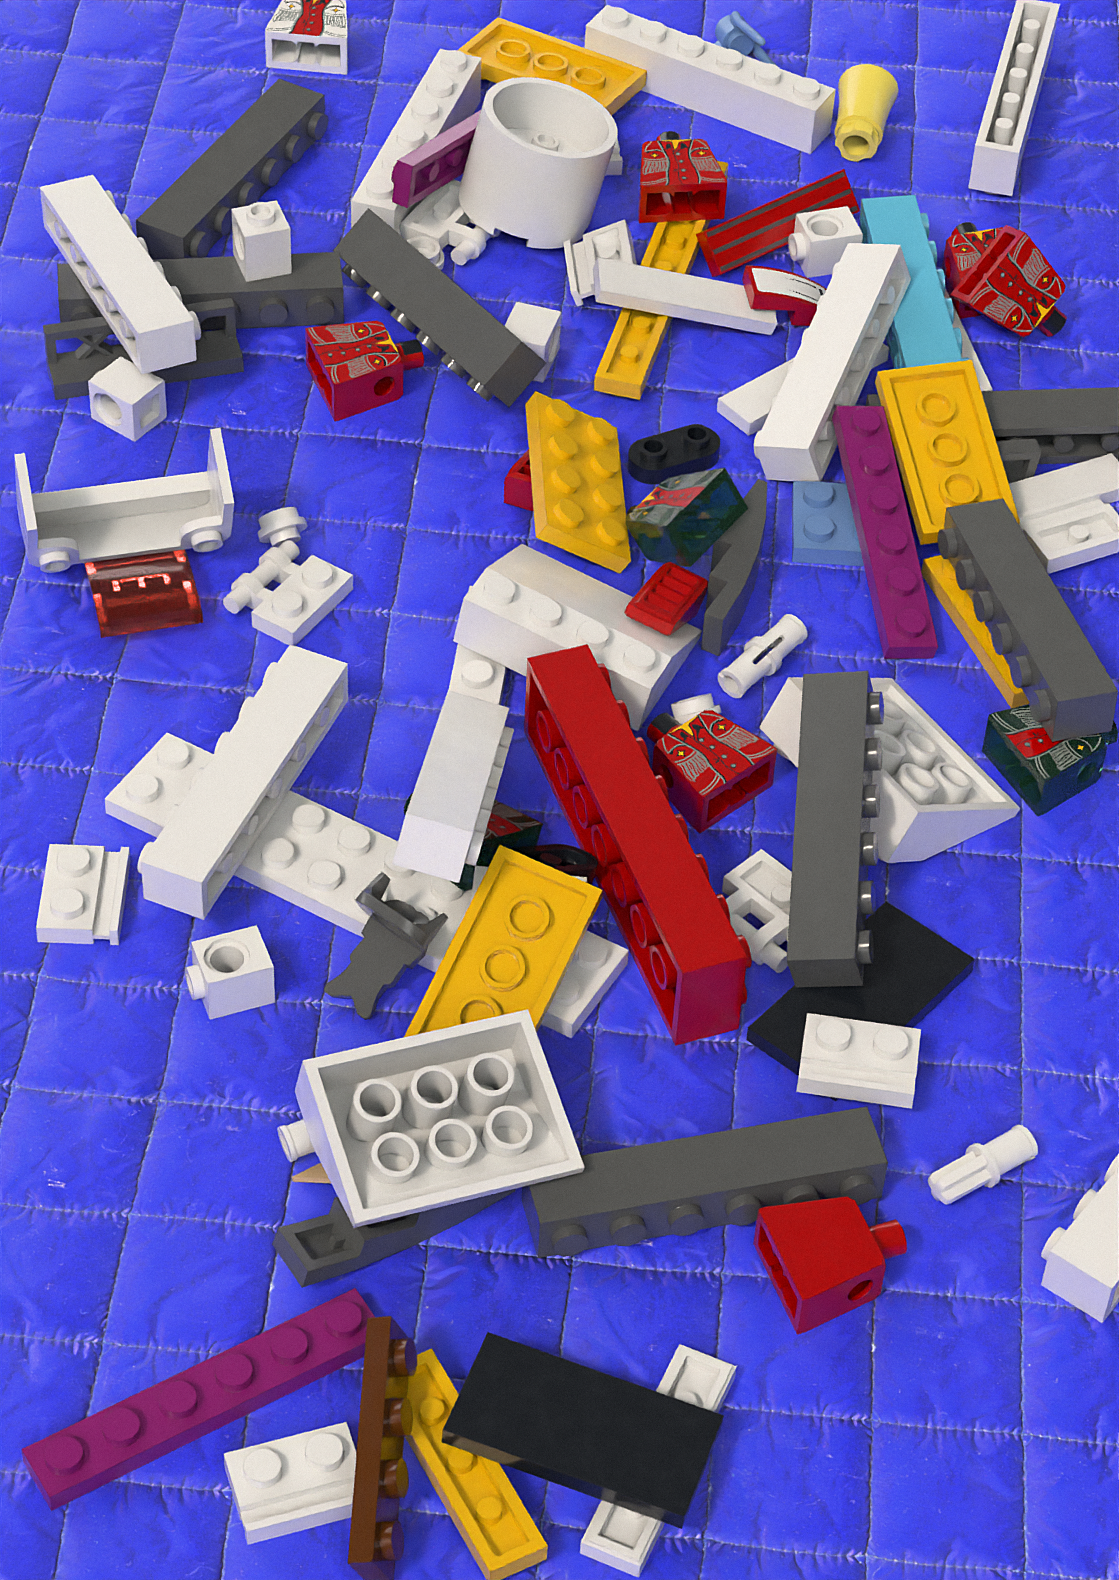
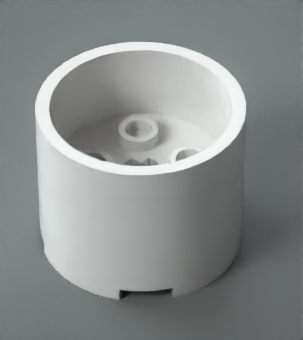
M521 77L507 79L495 84L485 95L458 194L461 207L467 216L486 232L494 235L499 229L505 233L527 239L526 246L530 248L554 249L564 247L563 242L570 240L571 244L578 242L582 239L584 231L591 222L617 140L618 130L615 120L608 110L594 98L560 82L541 78Z

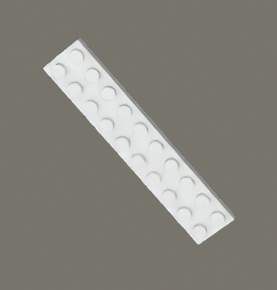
M166 733L105 798L106 813L157 838L164 828V822L171 807L174 804H181L189 792L190 783L195 772L200 767L205 768L214 754ZM290 790L234 873L235 876L364 938L361 932L370 916L358 906L355 900L383 872L390 878V882L381 900L386 902L397 899L413 906L416 911L426 915L430 921L442 913L448 916L447 921L428 945L426 955L418 963V965L435 973L471 903L474 880L473 876L462 872L459 883L394 865L392 862L398 841ZM586 930L580 943L578 962L571 961L541 1024L572 1039L627 966L629 950Z

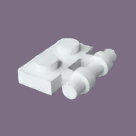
M453 179L426 196L400 223V235L406 240L417 236L430 237L439 243L441 250L447 244L455 246L451 252V258L456 264L464 265L469 259H476L486 249V241L490 237H497L502 231L498 229L492 235L480 228L467 216L460 205L458 197L461 182ZM469 222L476 226L472 229L465 225Z
M286 540L278 548L271 547L259 558V566L251 573H243L232 583V591L223 599V604L229 612L237 614L245 606L253 609L251 612L253 628L287 645L296 646L353 590V575L314 555H311L301 566L293 563L292 561L300 554V551L293 541ZM272 580L280 583L273 592L265 588Z
M760 849L724 876L722 891L729 896L725 900L730 912V924L737 936L743 935L747 940L752 960L758 965L765 963L774 971L780 973L788 966L787 952L780 948L779 945L785 941L788 942L792 872L764 850ZM751 913L765 925L757 930L744 920L743 917Z

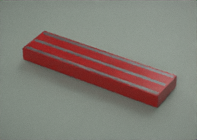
M842 169L699 232L696 236L711 275L714 277L787 245L789 235L794 233L796 214L848 206L853 215L859 212L860 209L846 172Z

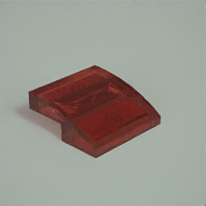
M185 549L84 563L86 582L92 597L95 621L101 638L203 623L200 600Z

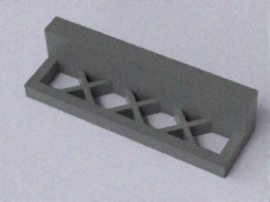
M227 298L184 305L188 312L194 311L199 324L206 318L223 316L224 329L206 332L201 330V338L195 340L196 361L150 373L165 380L166 384L244 372L243 355L236 337L235 305L233 299ZM104 317L43 325L47 371L55 400L89 395L88 381L97 372L106 368L120 356L134 363L122 344L109 345L103 341L113 332ZM78 338L84 342L76 351L57 353L56 340Z

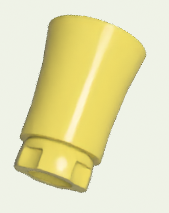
M871 64L853 66L841 75L838 82L839 107L835 127V146L839 148L841 156L849 161L859 162L865 158L871 159L876 154L883 138L890 110L898 96L899 89L895 78L887 70Z

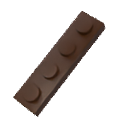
M392 1316L367 1318L348 1564L364 1580H394L395 1561L401 1560L404 1552V1534L402 1526L398 1521L400 1498L406 1496L409 1484L408 1469L403 1459L404 1437L410 1436L413 1427V1413L410 1401L407 1398L408 1377L414 1376L417 1369V1352L413 1339L405 1334Z

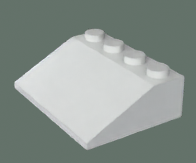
M521 544L488 566L463 598L453 641L523 676H526L527 658L588 644L597 664L603 663L608 670L611 691L616 701H624L629 714L630 728L638 731L701 636L702 630L686 623L671 635L667 636L626 616L627 614L624 612L628 603L633 598L632 596Z
M788 677L759 728L774 743L773 746L777 748V753L790 760L798 768L803 677ZM870 678L873 691L882 692L884 701L883 724L875 725L874 738H880L882 768L881 771H873L872 785L877 784L879 788L880 815L879 818L870 819V832H875L877 835L878 858L887 863L923 861L1017 815L1021 808L892 678Z
M528 1009L302 1061L295 1087L297 1101L311 1144L354 1228L581 1173L585 1168Z

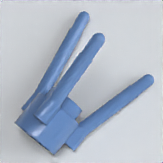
M738 11L723 17L717 23L715 36L718 41L713 44L726 49L736 50L745 56L752 52L761 62L776 65L760 47L765 45V39L746 22Z

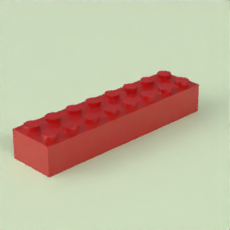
M588 644L527 658L524 733L580 849L590 853L598 861L594 878L598 887L603 890V897L675 1046L739 1029L741 1005L747 1002V991L744 983L745 972L752 964L749 945L743 935L737 936L732 928L727 902L722 894H715L710 885L706 861L701 853H694L689 843L688 829L681 814H674L669 804L668 790L661 775H654L649 765V755L644 740L641 737L635 738L630 728L629 714L624 701H616L611 691V681L606 666L603 663L597 664Z

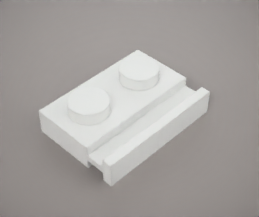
M625 219L583 234V241L572 245L570 240L563 242L570 292L577 307L584 305L583 298L595 295L593 266L598 257L637 265L632 235Z
M1098 489L1018 513L1019 526L1048 574L1119 552V515L1109 503L1104 504L1100 500L1101 493Z
M49 844L36 925L38 942L94 944V939L110 940V945H119L130 868L129 847H121L120 852H105V846Z
M807 1013L796 1092L912 1109L921 1029Z
M347 1422L224 1453V1467L240 1520H242L248 1545L351 1518L357 1452Z

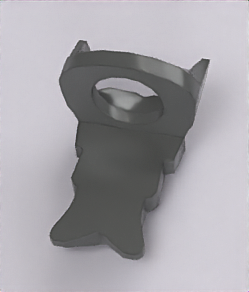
M383 872L355 900L358 906L370 916L361 932L364 938L350 954L351 963L324 987L325 993L331 997L352 999L357 1014L364 1020H368L373 1016L378 1001L387 988L395 987L407 968L413 969L424 958L428 945L448 919V916L442 913L430 921L426 915L416 911L413 906L397 899L386 902L381 900L390 882V878Z

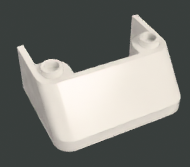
M221 428L210 429L206 472L38 494L31 493L25 453L14 454L17 510L29 563L40 567V570L43 572H61L73 564L191 548L197 552H210L219 549L223 545V541L231 535L234 498Z

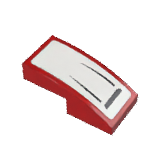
M746 265L742 278L751 309L787 310L791 325L810 326L817 311L818 300L827 290L819 283L804 276L764 266Z

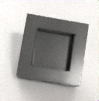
M1035 439L996 441L1009 484L1035 475L1042 452Z

